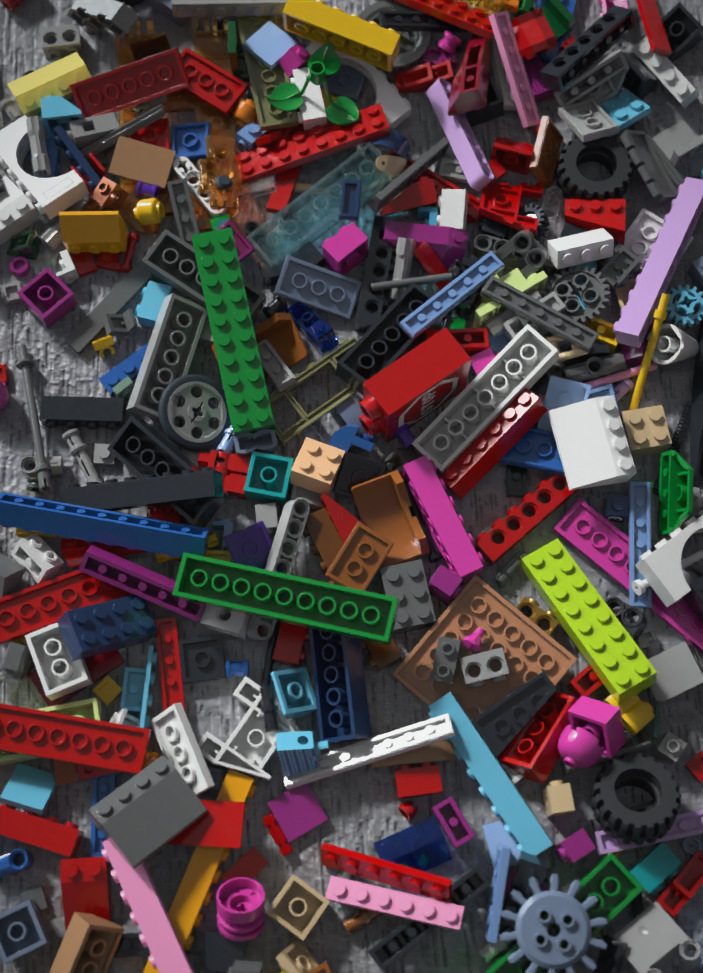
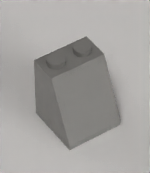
M684 641L648 659L657 671L656 683L649 686L648 692L654 702L657 701L658 704L667 702L703 685V661L691 641Z

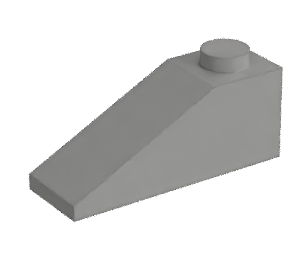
M555 291L539 300L560 313L566 308ZM517 314L503 323V333L511 341L527 324L537 332L542 327Z

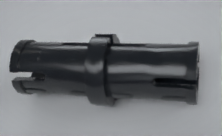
M274 686L260 688L262 698L261 713L264 716L265 733L279 731L277 720L278 706L275 702Z

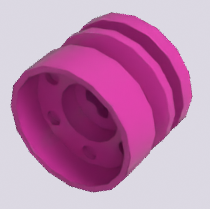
M244 877L229 879L223 883L217 890L216 896L219 932L225 938L232 941L244 942L254 939L260 935L265 926V892L262 885L253 879Z

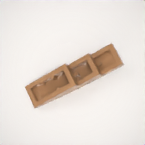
M442 740L370 763L369 765L370 768L396 767L425 762L458 761L459 759L453 752L455 749L453 743Z

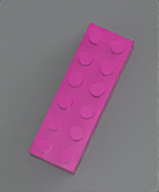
M424 455L403 465L402 477L406 479L423 520L439 552L442 553L447 568L463 579L461 583L463 585L470 582L475 575L480 577L485 562L481 553H476L473 547L475 542L471 534L466 533L464 529L465 522L462 516H457L454 510L456 508L454 500L451 496H447L445 492L446 485L443 479H438L435 473L437 468L433 460L429 461L427 455Z

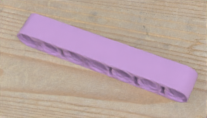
M440 77L426 91L427 96L469 185L475 191L480 192L494 179L493 172L465 114L448 115L451 85L444 78Z

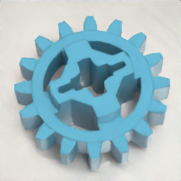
M689 284L685 288L678 285L676 290L671 288L670 292L667 293L670 295L666 309L667 314H669L667 320L673 319V325L676 326L678 323H681V328H684L685 324H688L692 328L694 323L698 325L701 319H703V298H701L703 292L697 293V287L689 289ZM677 297V300L675 301V303L672 304L673 299H675V298ZM698 308V312L694 315V311Z

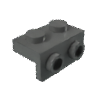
M622 246L599 272H602L603 278H607L610 288L616 291L619 286L623 288L630 280L628 276L632 272L634 274L638 272L643 265L641 261L644 256L640 254L637 257Z

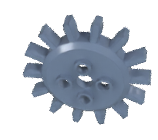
M551 874L550 890L543 892L540 890L536 878H529V886L533 891V896L529 899H525L520 892L512 890L510 894L521 905L518 914L508 910L501 911V917L515 922V931L500 934L499 940L504 942L517 940L520 948L510 954L508 961L511 964L516 963L520 958L526 956L531 960V964L525 973H536L539 966L547 968V973H555L556 969L563 968L566 970V973H575L572 965L578 960L582 961L587 968L594 970L597 966L585 954L588 946L606 949L607 945L602 940L591 937L592 927H602L607 924V919L598 917L590 920L586 912L587 909L597 903V897H588L580 904L575 899V895L580 889L581 882L574 880L570 884L567 893L560 892L558 890V874ZM542 911H546L548 913V918L546 920H542L540 918V913ZM566 915H569L572 919L569 925L563 922V918ZM553 922L557 923L560 927V933L556 937H551L547 933V926ZM538 935L544 936L545 941L543 944L536 942ZM561 940H567L568 947L566 949L560 947Z

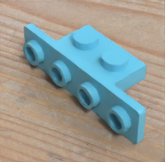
M149 645L146 669L125 667L120 710L125 708L128 710L127 712L141 713L140 728L149 729L150 715H146L147 707H152L153 694H149V688L154 686L155 673H151L152 665L157 663V652H154V645Z

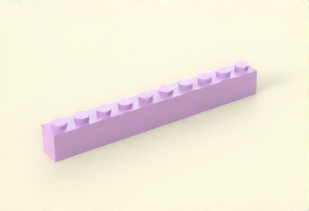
M686 177L684 183L680 184L678 196L672 201L671 211L664 218V226L657 233V241L651 245L650 256L644 260L643 271L637 275L635 288L629 292L628 303L622 307L621 318L619 322L616 321L614 324L613 333L616 336L617 343L637 348L641 347L654 318L655 309H658L662 293L665 294L703 211V180Z

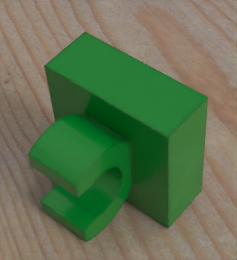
M520 0L517 13H513L512 16L516 18L535 10L536 6L532 4L533 0Z

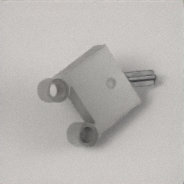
M642 891L630 901L633 920L612 937L628 943L624 960L635 973H662L658 969L679 952L683 964L689 968H696L702 963L700 945L695 940L689 939L657 901L645 910ZM689 950L697 952L694 957H687L685 955Z

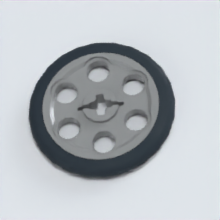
M191 374L176 378L165 388L159 400V421L163 431L177 446L186 450L197 452L216 447L225 436L224 431L231 425L224 389L206 376ZM192 387H197L200 390L199 398L192 396ZM176 396L183 399L184 404L182 407H177L174 404ZM210 398H214L217 401L216 409L209 407L208 400ZM198 408L199 415L193 419L194 412L192 410ZM175 417L183 419L184 425L182 428L174 424ZM210 418L217 421L218 426L216 429L209 427L208 421ZM193 428H198L201 431L199 439L192 436L191 431Z

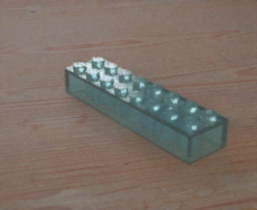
M371 142L359 149L246 236L248 242L255 249L254 253L268 270H271L282 262L287 255L290 256L307 242L314 243L342 221L339 220L342 179L362 181L360 206L395 180L392 176L377 169L376 159L381 156V153Z

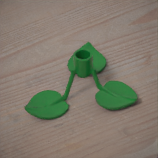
M330 42L317 49L309 58V76H306V81L300 92L298 86L288 82L278 85L267 97L268 102L276 109L285 112L295 111L303 105L301 95L304 94L311 81L314 85H324L331 104L326 108V116L331 123L347 125L355 123L359 119L358 109L351 99L340 96L335 102L332 100L325 75L330 76L338 72L341 62Z

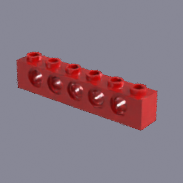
M552 473V478L549 480L544 479L538 484L537 491L533 494L529 492L521 500L522 504L518 507L516 505L511 507L506 513L507 517L503 520L499 518L491 526L492 530L487 534L485 532L480 534L475 540L477 543L474 549L480 552L483 559L492 567L580 489L569 490L566 476ZM559 483L564 489L557 490L554 484ZM539 497H546L549 503H541ZM531 510L534 516L527 517L523 511ZM515 523L519 529L511 530L508 524ZM499 536L502 538L503 543L496 544L492 538Z

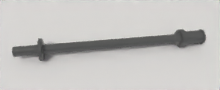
M22 344L18 346L20 360L16 362V367L22 370L38 464L34 472L38 477L39 491L45 492L46 484L47 492L53 489L50 476L52 469L51 466L46 464L30 371L35 364L33 360L28 359L27 347Z

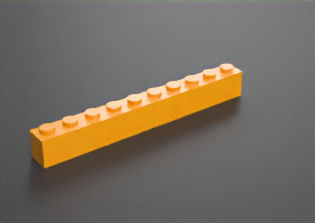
M229 769L216 800L246 803L248 798H253L257 788L254 785V778ZM196 847L168 912L184 950H189L193 943L194 937L191 936L194 927L198 928L201 924L203 914L200 913L203 906H208L213 893L209 891L213 883L217 884L222 872L219 870L222 861H227L231 849ZM148 960L143 973H160L158 968H153L150 960Z

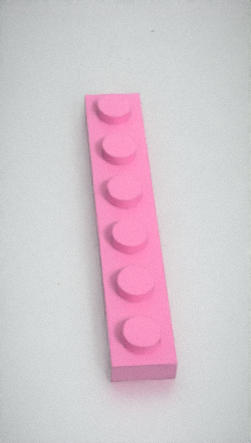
M508 12L493 13L489 16L522 127L524 129L537 126L541 123Z
M335 876L330 878L325 897L332 902L459 932L465 911L464 906Z

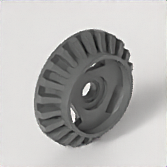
M383 0L365 8L359 17L362 20L372 21L379 25L377 18L379 11L419 10L395 0ZM396 31L400 34V52L393 66L394 71L399 70L401 67L409 68L410 64H416L419 58L425 55L426 50L429 48L431 32L411 31L414 37L410 38L407 31Z

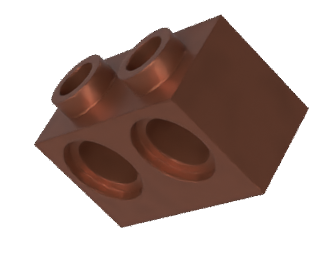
M103 176L82 210L119 211L129 194L116 183Z

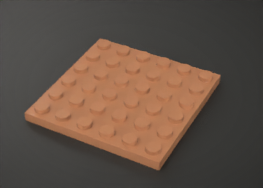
M475 575L392 675L429 706L449 692H452L472 720L543 671H545L555 686L577 658ZM477 628H481L485 631V634L481 640V650L479 653L502 647L509 674L505 675V680L493 682V679L484 681L485 685L472 688L471 684L466 685L459 658L478 654V652L469 650L462 640L464 637L475 633ZM439 636L461 640L462 642L453 685L431 680ZM492 660L489 668L493 672H498L502 669V663L499 660ZM472 665L468 669L469 676L474 678L478 677L481 673V669L477 665Z

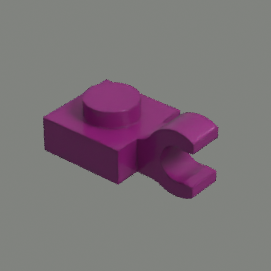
M429 46L424 55L423 64L430 62L432 66L450 60L455 70L457 56L446 54V51L442 48Z

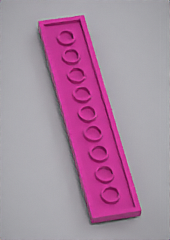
M579 498L553 528V531L629 592V537ZM652 588V608L649 610L687 641H691L703 653L702 622L683 598L666 607Z

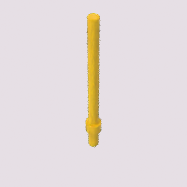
M662 293L658 309H655L653 316L655 318L629 410L638 409L663 320H666L668 313L666 312L670 299L668 294Z

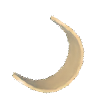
M381 155L376 159V164L369 163L363 167V175L374 182L389 185L403 173L407 160L397 156Z

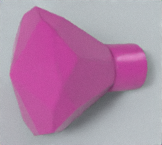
M477 628L475 633L463 638V644L469 650L479 653L485 631Z

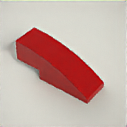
M450 60L432 66L428 62L394 74L396 88L399 93L427 91L440 77L452 85L455 78L454 68Z
M697 850L651 903L652 905L657 901L671 918L677 915L687 900L692 898L703 883V853L700 850Z

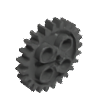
M577 265L576 270H573L570 266L568 272L561 269L562 275L555 273V280L549 279L550 286L545 287L546 293L544 297L555 291L566 306L561 312L562 314L579 323L582 322V325L586 326V321L589 320L593 324V317L600 319V312L606 313L605 306L610 305L609 299L611 294L607 278H603L602 272L596 274L595 268L589 271L588 265H586L582 270ZM569 283H572V285L574 286L575 292L577 293L579 298L581 297L582 304L586 307V309H583L580 305V301L578 300V297L574 295L573 289L571 288ZM591 297H594V298H595L594 300H591V301L587 300V299H589V298H591ZM571 307H577L575 310H569Z

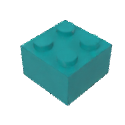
M252 451L244 487L245 498L285 505L291 485L290 475L294 459Z

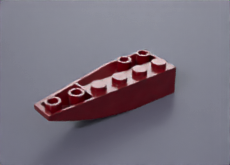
M475 33L470 38L450 88L449 116L486 107L492 39L489 40Z

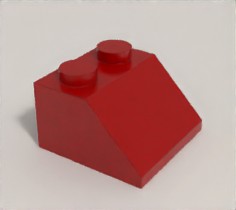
M497 136L491 159L495 158L507 171L528 175L535 146L527 142H518L508 137L502 138Z

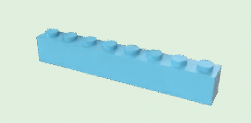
M449 692L429 706L431 711L428 712L431 719L449 713L455 736L445 740L453 743L455 746L453 752L459 761H465L468 766L466 771L472 780L477 779L481 785L478 789L485 799L489 797L494 805L491 806V809L498 818L502 816L506 822V825H504L505 830L510 837L515 836L519 842L517 845L519 851L536 856L553 845V841L473 725L454 694Z

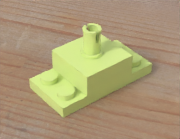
M518 268L501 278L497 274L494 275V277L524 293H528L533 288L537 291L544 290L548 278L546 273L541 271L538 274L533 273L525 279ZM482 295L481 303L475 311L473 328L486 327L484 325L486 320L506 308Z

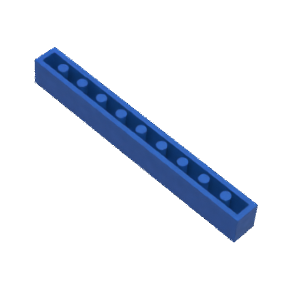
M5 492L0 494V525L5 528L14 527L24 531L43 532L45 535H60L67 539L76 538L86 542L105 543L108 546H122L130 550L138 549L153 554H167L170 557H182L184 552L205 557L208 550L209 528Z

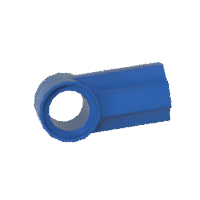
M15 849L11 853L1 856L0 878L30 869L34 863L33 854L27 850ZM20 854H24L25 862L19 866L17 858Z

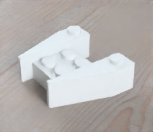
M245 676L233 693V698L249 708L226 743H223L206 731L198 746L203 754V758L213 765L270 781L272 776L262 769L277 749L276 733L295 732V730L278 709L279 731L265 733L264 716L261 713L262 698L260 688L262 687Z

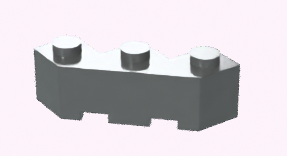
M77 0L67 14L81 27L88 22L101 33L108 28L120 39L124 38L139 17L132 7L115 0Z

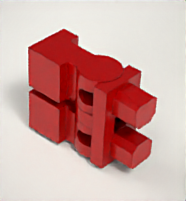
M211 450L210 454L200 453L198 466L214 467L215 471L222 472L223 489L231 496L246 500L244 487L251 456L236 453L229 454Z

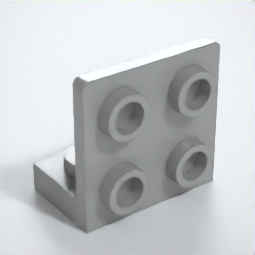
M684 120L653 137V140L675 168L703 152V134L700 136L695 135Z

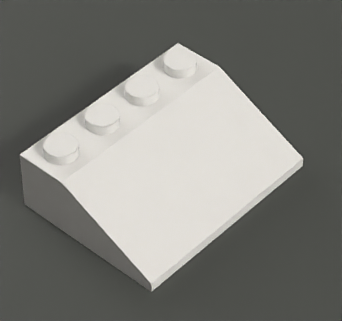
M7 176L0 179L5 191L0 193V245L40 219L34 205Z
M614 395L596 397L548 411L569 490L623 483L637 474Z

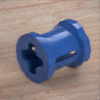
M227 659V678H231V676H246L249 678V659H245V661H231V659Z

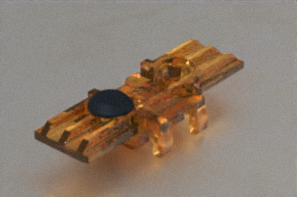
M205 135L206 159L197 161V168L200 173L199 192L209 194L210 208L237 210L239 208L237 193L242 192L241 163L234 156L233 139L231 137ZM216 155H222L225 159H219ZM207 171L212 172L216 177H209L208 181Z

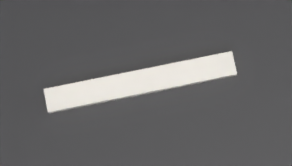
M448 713L330 751V754L318 756L319 766L316 769L286 777L282 769L285 787L287 790L454 737L455 732L451 717Z

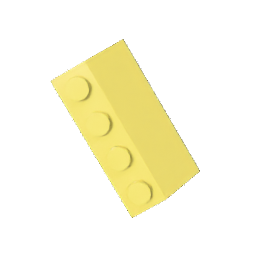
M76 52L7 85L23 116L33 117L41 113L40 98L51 95L61 96L65 100L74 98L70 85L91 78V75L85 63Z

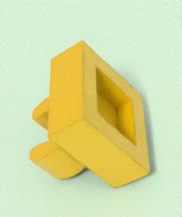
M111 335L92 341L95 351L99 350V355L102 359L105 358L103 354L104 349H110L112 355L115 354V350L111 346L114 344Z

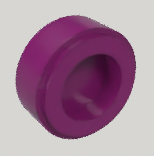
M21 256L12 259L9 265L12 274L16 277H25L31 270L28 260Z

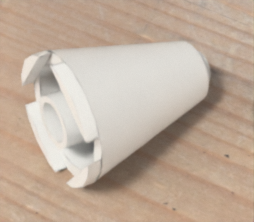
M662 324L652 360L661 365H668L692 358L698 352V342L677 326Z

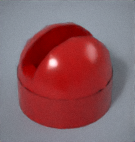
M405 801L398 807L399 812L408 821H411L418 811L417 806L414 808L411 806L413 804L412 801Z

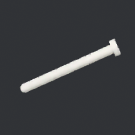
M703 549L681 560L682 569L703 559ZM637 579L631 584L633 591L637 595L645 593L646 588L650 587L646 579L642 581Z

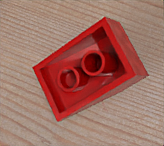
M104 857L61 859V891L65 931L69 927L74 912L93 914L112 922L111 863H107Z

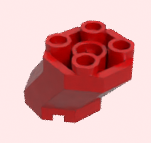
M541 7L510 21L519 53L524 61L536 57V52L540 50L543 54L555 49L554 44H557V40Z

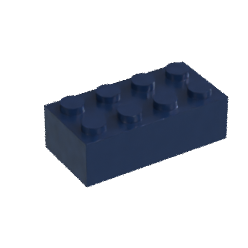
M137 595L69 610L57 621L72 661L148 642L158 632L145 599Z

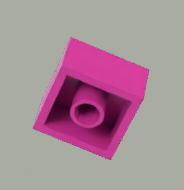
M353 222L348 226L344 225L338 231V234L326 239L322 245L325 266L328 270L341 275L348 273L367 258L368 237Z
M581 696L568 710L569 722L572 725L571 729L576 730L577 727H580L598 738L600 741L598 746L600 748L604 746L605 748L603 756L612 759L626 743L619 707Z

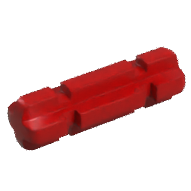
M269 814L264 817L263 822L269 828L268 831L276 845L280 847L279 850L282 856L285 857L291 854L293 848L290 843H287V838L279 824H276L277 820L274 815Z

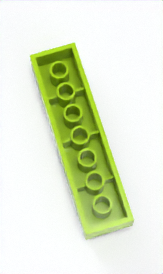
M558 538L521 559L522 571L618 705L656 683L657 671Z

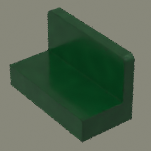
M545 0L544 6L541 8L556 40L573 30L576 18L559 0Z

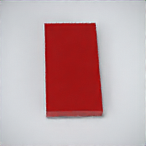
M199 799L207 809V813L166 844L242 850L246 803Z

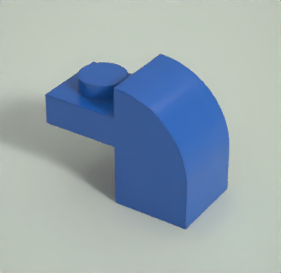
M348 424L338 429L332 435L328 445L344 450L346 453L350 452L353 444L371 452L376 442L372 440L373 437L363 432L361 435L358 434L361 428L360 425Z

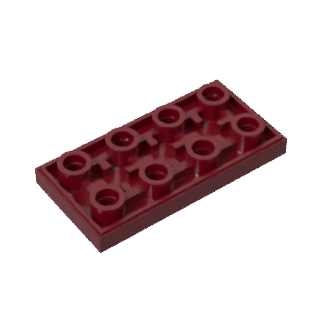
M118 650L84 658L93 683L125 663ZM37 669L28 674L48 707L61 705L90 686L88 685L51 700L45 694Z

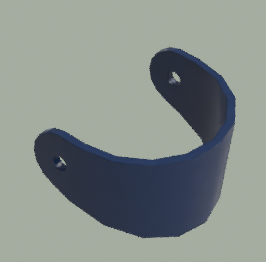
M390 128L391 133L369 140L362 147L366 155L370 152L371 144L387 147L401 158L406 159L407 163L411 155L408 140L403 134Z

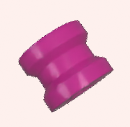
M446 30L444 33L445 37L439 41L438 45L448 53L454 54L456 46L462 40Z

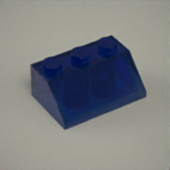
M435 816L373 843L379 859L424 872L452 860L444 834Z

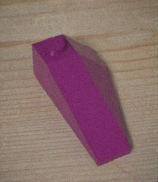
M386 221L383 240L397 248L398 237L416 240L415 250L421 243L427 241L448 271L456 259L463 260L467 247L468 231L447 226Z

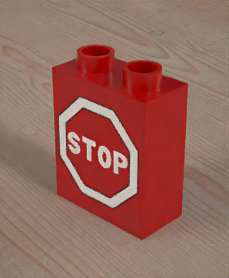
M446 327L363 383V400L359 402L363 415L358 419L367 434L372 437L380 434L387 444L395 439L393 434L400 426L408 424L409 428H411L459 395L466 388L471 358Z

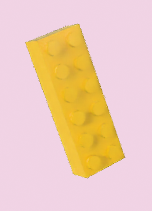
M287 0L282 11L284 30L321 45L330 42L334 50L388 72H391L400 52V34L395 30L382 28L375 22H367L358 15L347 14L340 8H332L320 0Z

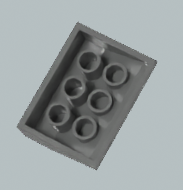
M162 755L90 808L89 812L95 826L130 866L135 869L206 814L207 809L177 769Z

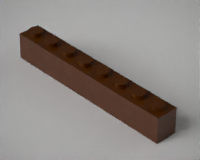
M324 507L308 515L303 534L305 537H310L312 544H310L311 550L315 556L319 555L322 561L319 565L323 573L326 574L342 548L343 542ZM331 580L328 581V582L331 583V584L338 585V584L334 583V582L331 581ZM361 639L362 649L366 648L369 654L367 660L371 668L376 667L378 672L401 661L402 657L393 639L390 646Z

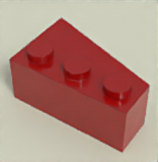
M565 199V223L587 229V232L604 228L614 238V241L624 246L626 199Z

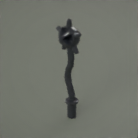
M456 259L455 263L448 269V273H452V280L466 271L465 266L461 264V260ZM453 309L442 317V329L446 327L449 332L451 324L454 322L452 317Z

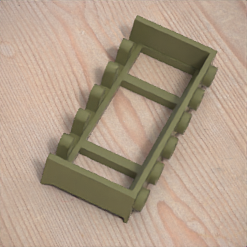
M355 337L350 340L345 339L337 349L326 352L321 360L310 363L305 371L294 374L297 380L295 384L281 392L275 388L273 393L268 395L270 405L284 396L302 418L284 432L274 422L276 438L284 449L288 447L287 441L294 436H297V438L302 437L304 429L312 424L314 426L319 425L324 415L327 413L335 414L337 406L350 397L354 399V395L358 393V391L347 384L348 387L308 415L290 393L330 364L336 371L337 359L346 354L357 342Z

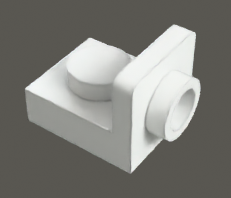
M66 249L59 252L62 260H59L63 270L56 273V276L64 284H69L79 278V275Z

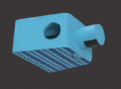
M313 732L276 733L277 752L285 777L318 768V756L330 754L328 740L315 742Z

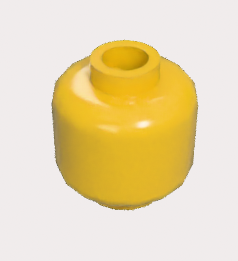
M156 198L139 200L136 208H134V216L142 225L158 224L165 216L164 205Z

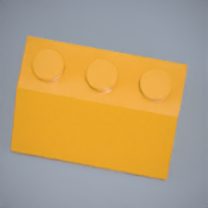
M119 211L59 212L62 243L68 252L79 254L80 252L94 254L100 252H126L128 229Z

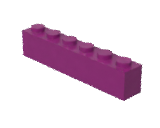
M91 545L88 548L79 568L81 572L199 622L206 606L179 600L173 596L175 580L95 545Z

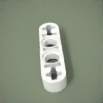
M186 157L176 158L173 162L175 174L179 179H187L190 192L206 211L214 218L225 215L226 204L191 161ZM179 165L185 166L187 173H185L183 168H179ZM191 177L199 178V182L196 184H190L188 181ZM207 190L211 192V195L203 198L200 196L202 191ZM213 200H214V204H215L217 207H220L221 210L218 211V209H214V206H213V204H212V201H213Z

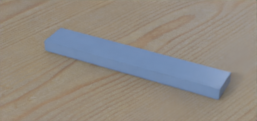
M490 251L403 319L399 326L414 340L486 283L491 275L494 276L500 272L505 264Z
M629 481V605L642 609H651L652 587L646 588L645 593L637 595L631 585L637 579L641 581L645 579L635 565L641 561L639 557L649 549L651 550V482Z

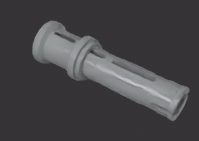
M74 428L65 432L62 438L66 440L70 448V454L76 457L87 481L103 484L87 453L88 446L86 443H83L79 435L80 430Z

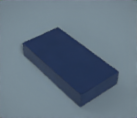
M342 179L339 220L359 221L361 180Z

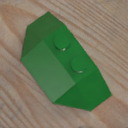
M675 450L660 453L658 536L672 533L686 522L693 512L694 469Z

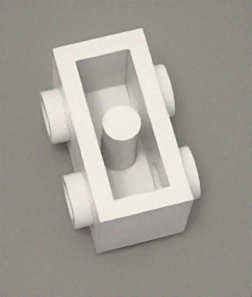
M37 533L19 540L11 553L12 557L19 564L27 568L26 572L38 584L55 577L64 563Z

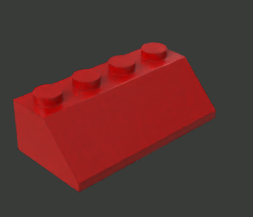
M554 692L505 747L498 760L522 775L525 779L544 784L561 756L558 751V740L564 728L570 725L568 710L576 703L577 699L574 696Z

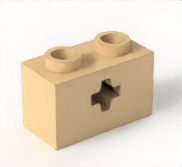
M563 780L551 781L542 790L547 817L569 814L575 811L570 783L564 784Z

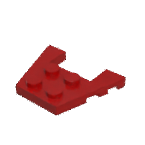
M520 182V186H509V183H488L482 191L478 214L520 231L529 230L536 236L538 218L518 215L521 196L541 199L544 182H536V185Z

